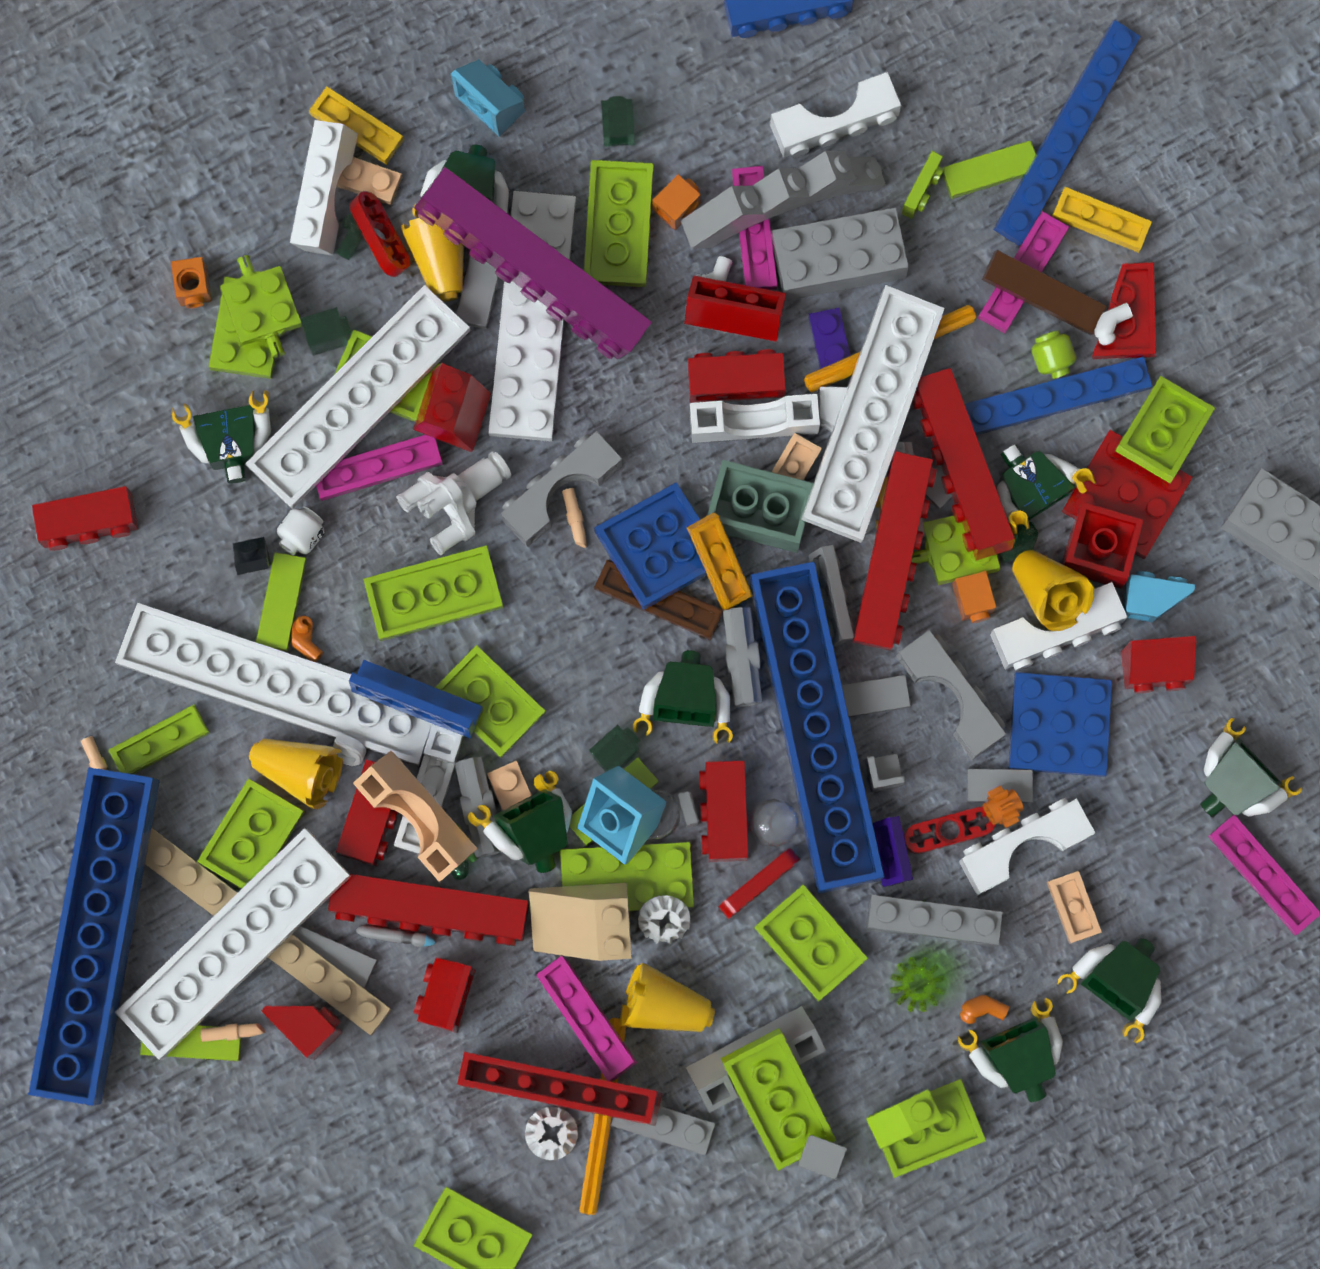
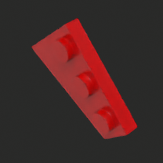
M1154 262L1122 264L1108 310L1127 302L1133 317L1116 324L1113 331L1116 339L1113 343L1102 345L1098 339L1092 359L1156 357Z

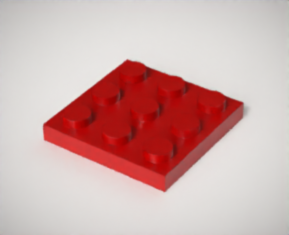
M1109 430L1087 467L1092 472L1096 483L1093 484L1091 481L1083 482L1087 490L1085 493L1079 492L1076 486L1061 512L1076 519L1081 503L1085 502L1143 519L1144 522L1135 555L1145 559L1193 477L1179 469L1172 482H1166L1116 452L1115 450L1123 437Z

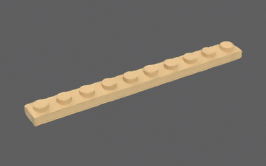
M151 828L145 864L211 915L215 916L238 892ZM293 934L268 957L371 1036H373L392 1010Z

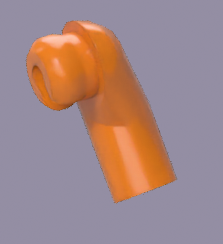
M299 616L292 624V646L308 660L317 662L324 652L312 643L313 622L308 616Z
M979 995L965 1001L961 1006L960 1018L967 1024H973L976 1022V1018L989 1014L1004 1021L1010 1006L987 995Z

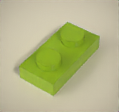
M931 151L904 203L902 215L913 220L917 210L920 212L924 211L930 199V195L926 194L930 185L937 186L944 172V168L940 167L942 155Z

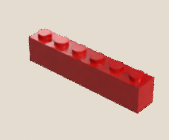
M951 368L920 377L912 404L915 410L920 409L923 419L920 420L921 428L925 438L930 437L934 446L931 448L932 458L936 466L941 465L944 473V476H941L942 485L947 495L951 494L955 503L952 505L953 515L957 523L962 522L965 533L962 534L967 552L972 551L977 561L1012 550L1015 540Z
M896 451L893 454L852 643L889 651L892 649L893 644L899 645L903 626L897 624L900 612L906 613L910 594L904 593L906 582H913L917 563L911 562L913 550H920L923 532L918 531L920 518L926 519L929 510L930 500L925 499L927 487L933 488L937 469L931 468L933 459Z
M350 874L351 877L330 896L328 911L336 914V920L354 922L355 917L368 918L367 924L386 927L387 921L400 923L399 929L419 932V926L432 928L431 934L451 937V932L455 931L464 933V939L483 942L484 936L497 938L496 944L515 946L516 941H524L529 902L527 900Z
M468 1052L463 1054L457 1085L652 1126H656L662 1093L654 1090Z

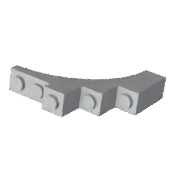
M824 151L800 168H778L753 186L729 187L683 218L681 223L691 249L713 248L729 237L773 216L840 195L877 191L885 186L886 183L882 176L881 166L875 157H848L845 151Z

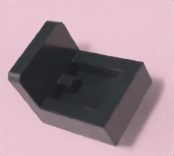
M264 537L233 543L234 565L237 575L269 569L271 558Z

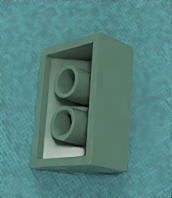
M722 460L708 515L713 512L718 514L725 532L729 536L798 553L806 521L801 520L814 483Z

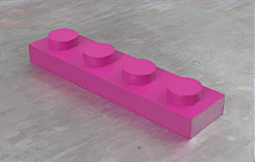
M763 166L732 169L733 186H753L764 178ZM767 219L739 232L745 285L774 290L777 289L770 221Z
M1042 211L1014 259L1043 272L1067 233L1069 226ZM995 288L979 314L978 319L1005 334L1024 301Z
M422 435L342 459L316 487L320 500L324 501L441 466L443 463L435 438Z
M1235 815L1228 818L1208 836L1294 936L1298 935L1320 916V911Z
M561 955L536 974L607 1081L613 1082L637 1064V1061L565 956Z

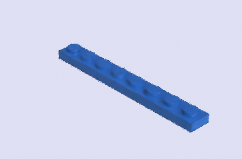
M1116 20L1110 24L1037 151L1029 169L1024 174L993 228L994 231L1018 246L1023 244L1141 36Z

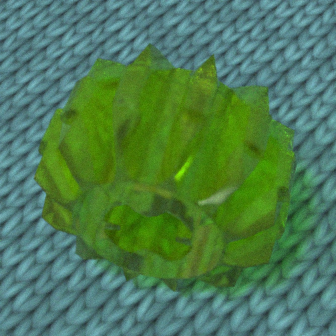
M914 957L908 958L910 970L904 964L899 963L896 967L903 976L897 974L890 976V980L900 983V986L890 988V993L895 994L901 991L903 995L896 1000V1004L901 1005L906 999L910 1000L907 1006V1011L909 1012L914 1010L916 1002H918L920 1011L926 1012L927 1005L925 999L935 1007L938 1005V1001L932 993L937 995H944L945 993L944 989L935 987V983L945 981V977L938 976L934 978L932 975L939 969V966L934 964L929 970L925 969L928 963V959L925 957L921 959L919 967L916 966ZM914 976H919V981L924 979L926 986L921 988L920 994L915 993L916 989L911 990L909 987V983L914 981Z

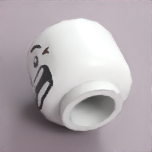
M307 507L292 509L277 528V534L281 538L279 545L292 555H295L296 552L309 554L324 535L322 527L324 521Z

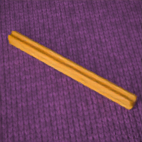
M966 305L943 315L934 339L973 323L976 319L973 307ZM860 352L806 375L804 382L809 392H815L820 387H826L853 375Z
M611 1018L610 1023L624 1042L626 1026L621 1025L620 1018ZM601 1072L600 1080L607 1081V1079ZM599 1114L594 1115L579 1208L582 1214L595 1215L597 1213L612 1117Z

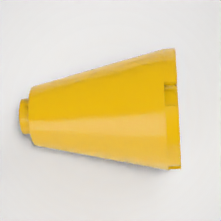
M420 218L410 220V226L402 224L404 237L427 287L442 302L458 299L457 293L463 291L464 245L462 243L459 245L452 243L443 235L445 232L436 224L430 226Z
M1035 550L1024 551L1016 557L1012 566L1013 574L1040 624L1051 631H1062L1078 623L1075 619L1082 612L1085 615L1087 614L1094 600V587L1086 576Z
M263 738L252 746L249 753V760L253 769L313 809H320L327 804L328 801L323 798L328 791L334 793L343 767V759L337 755L342 752L333 746Z
M640 963V965L635 967L625 992L628 995L627 1005L622 1004L621 1025L628 1028L702 1032L705 1027L711 1026L715 1009L711 1008V1001L648 964Z

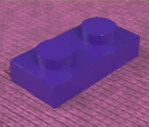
M840 308L808 314L819 368H824L849 357L850 352Z
M900 816L873 822L872 825L884 878L881 880L882 886H894L913 880Z

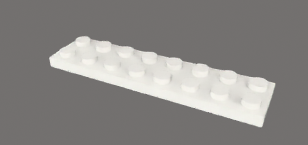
M514 191L511 217L570 260L576 196ZM504 281L489 436L552 441L564 319L562 321L554 319L546 312L547 307L538 300L532 302L520 292L522 288L513 281L511 283Z
M424 285L245 463L246 466L293 509L471 331L470 327Z
M887 285L883 288L801 520L860 543L863 541L945 308Z
M304 828L115 1013L157 1059L162 1060L339 889L351 875L313 834Z

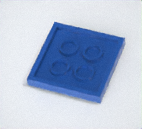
M677 482L594 528L595 534L643 610L707 575L687 530L688 526L699 521L700 518Z
M1016 672L1014 674L1008 769L1106 777L1112 680Z

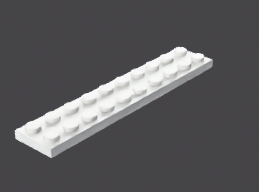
M140 603L136 605L115 661L117 665L334 738L337 737L338 733H342L360 741L366 749L384 755L392 750L400 760L417 766L420 765L432 727V723L353 693L349 685L351 677L349 673Z

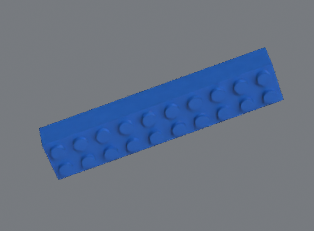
M809 562L751 574L752 593L817 892L820 894L881 881L884 878L815 563Z
M88 767L28 1095L91 1106L102 1104L118 1016L115 1012L119 1009L159 790V779Z

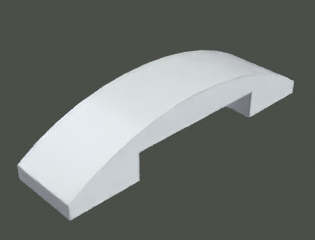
M432 724L417 780L443 808L463 736ZM403 816L394 847L419 854L420 841L413 825Z

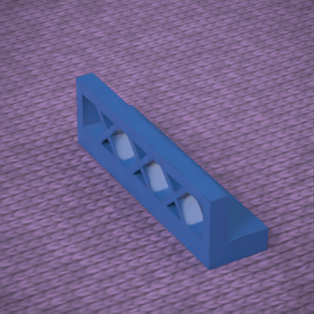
M363 660L358 673L352 672L349 679V685L353 693L470 739L483 711V706L366 660Z

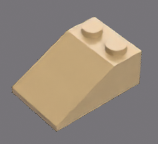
M627 883L529 889L533 951L597 961L631 959Z

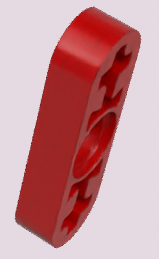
M362 191L351 201L350 211L380 268L387 275L398 277L410 266V257L380 200L373 193ZM375 228L383 233L385 240L377 235Z
M976 807L914 824L906 830L904 839L909 852L923 854L985 837L993 831L995 825L989 820L985 825V830L981 831L979 826L970 827L967 830L971 835L965 836V827L960 817H966L965 823L974 821L977 813H980L982 818H987L984 808ZM951 821L958 826L959 833L955 839L949 840L941 835L940 827L944 822ZM928 826H935L934 834L939 844H933V838L926 839L923 842L922 848H918L917 843L911 844L910 838L914 836L915 830H918L920 835L931 833V829Z
M791 847L788 848L729 896L718 908L729 920L793 868L801 859Z

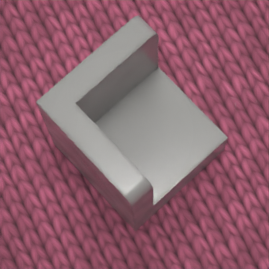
M897 754L877 758L869 756L866 758L865 766L871 793L904 786L905 777L901 774Z
M810 1135L807 1138L797 1166L836 1180L847 1148Z

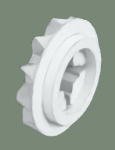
M657 896L642 906L638 916L639 928H641L645 938L653 939L656 944L660 941L671 944L677 938L682 939L684 933L690 928V912L687 906L675 897ZM667 912H669L671 923H667L665 927L660 929L659 920H662L667 915Z
M545 1107L536 1111L528 1120L525 1129V1138L529 1149L538 1157L546 1160H557L569 1154L574 1148L578 1137L575 1120L567 1111L558 1107ZM543 1121L552 1128L561 1124L564 1125L557 1133L560 1146L551 1139L539 1142L546 1133L545 1126L542 1124Z

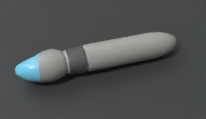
M371 925L359 926L356 929L359 935L370 939L412 944L415 947L435 944V940L424 933L417 932L413 934L407 931Z

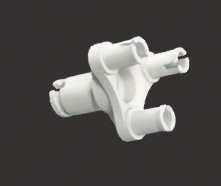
M492 451L488 454V458H482L459 475L453 473L447 477H441L426 472L418 478L416 484L403 493L398 494L396 498L400 506L407 513L418 505L421 512L426 511L423 515L428 519L442 508L452 520L451 525L430 538V542L436 552L443 555L460 541H467L475 536L476 501L502 484L503 479H509L511 472L503 458L497 452L494 453Z

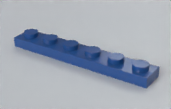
M1143 356L965 403V407L975 434L979 435L1150 390L1152 382Z

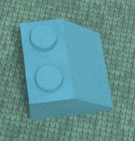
M476 60L455 69L451 73L455 96L497 136L505 132L525 112L523 94L512 84L508 87L501 80L502 75L493 65L489 64L486 66L481 60Z
M616 766L593 779L577 828L625 865L630 862L658 827L666 801L620 766Z

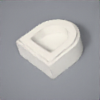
M338 733L334 741L333 747L340 749L342 752L337 755L343 759V764L356 766L362 763L367 751L360 741L342 733Z

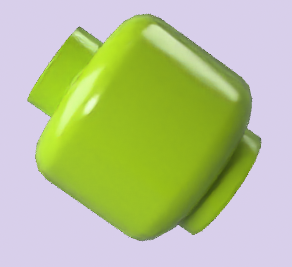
M1059 330L1036 337V343L1031 347V353L1039 373L1042 375L1051 374L1053 379L1069 374V367L1077 360L1070 337L1064 333L1060 334Z

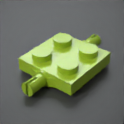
M244 255L247 267L241 256L237 259L243 276L238 280L220 285L240 344L244 346L256 341H267L272 358H278L275 346L281 357L285 354L279 337L287 331L302 327L281 266L255 272L250 256Z
M954 515L923 522L925 549L913 552L911 562L917 564L928 562L934 571L937 586L954 582L956 578L984 571L987 574L1000 571L997 554L976 561L973 552H967L962 534L965 533L962 522L957 523Z

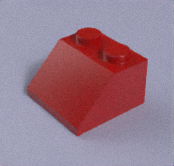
M441 363L431 372L413 430L472 452L491 393L471 374Z
M1082 502L1061 564L1083 574L1089 580L1102 584L1112 582L1114 587L1121 589L1129 578L1144 520Z
M1196 636L1130 641L1121 651L1125 689H1134V693L1137 694L1153 692V687L1166 686V691L1186 689L1185 685L1190 684L1194 680Z
M435 958L434 964L428 963L423 982L428 983L424 996H418L414 1008V1014L418 1015L417 1021L457 1033L476 970L472 966Z
M265 1006L261 1010L308 1059L315 1060L343 1033L337 1027L341 1021L325 1007L319 1009L314 1006Z

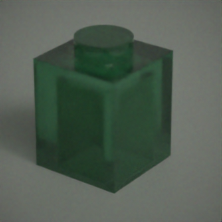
M612 96L607 100L601 101L604 147L635 145L632 99H626L623 96Z
M337 307L300 318L313 356L347 346L348 340L346 335L352 333L347 316L340 317Z
M617 724L589 749V754L605 772L616 766L623 768L640 753L639 747L636 745L640 740L628 727L622 730Z

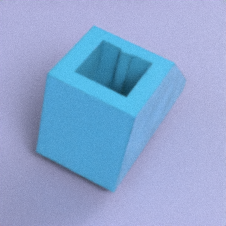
M1137 571L1136 575L1131 574L1126 582L1123 608L1128 619L1153 623L1188 598L1194 592L1195 585L1188 584L1187 579L1171 576L1164 580L1155 578L1153 573Z

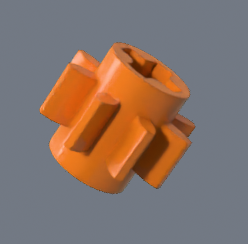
M1000 785L987 792L989 797H987L988 801L983 803V808L993 825L999 823L1008 828L1019 822V812L1023 811L1024 808L1020 797L1014 789L1003 790Z

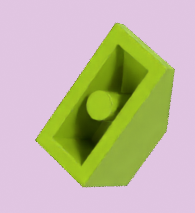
M928 1089L866 1118L880 1149L943 1120Z

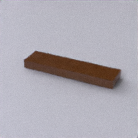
M999 250L994 251L982 278L983 281L1089 335L1095 334L1094 330L1098 320L1106 309V305Z
M608 559L594 587L595 591L710 641L724 611L681 591H677L643 610L614 562Z

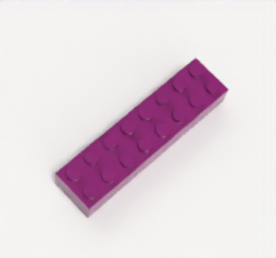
M446 167L436 176L414 207L419 211L417 215L421 220L430 226L434 224L445 231L443 235L456 245L462 243L471 250L469 254L472 258L481 264L486 262L496 269L495 274L507 283L513 281L522 288L520 292L523 296L532 302L537 300L547 307L546 312L558 321L564 319L573 326L571 330L574 334L583 340L588 338L598 345L597 350L609 359L613 357L619 359L629 354L652 323Z

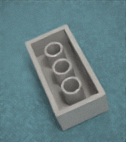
M896 208L772 230L773 254L782 293H786L785 301L906 278L909 267Z
M1261 468L1253 477L1220 528L1320 592V505Z

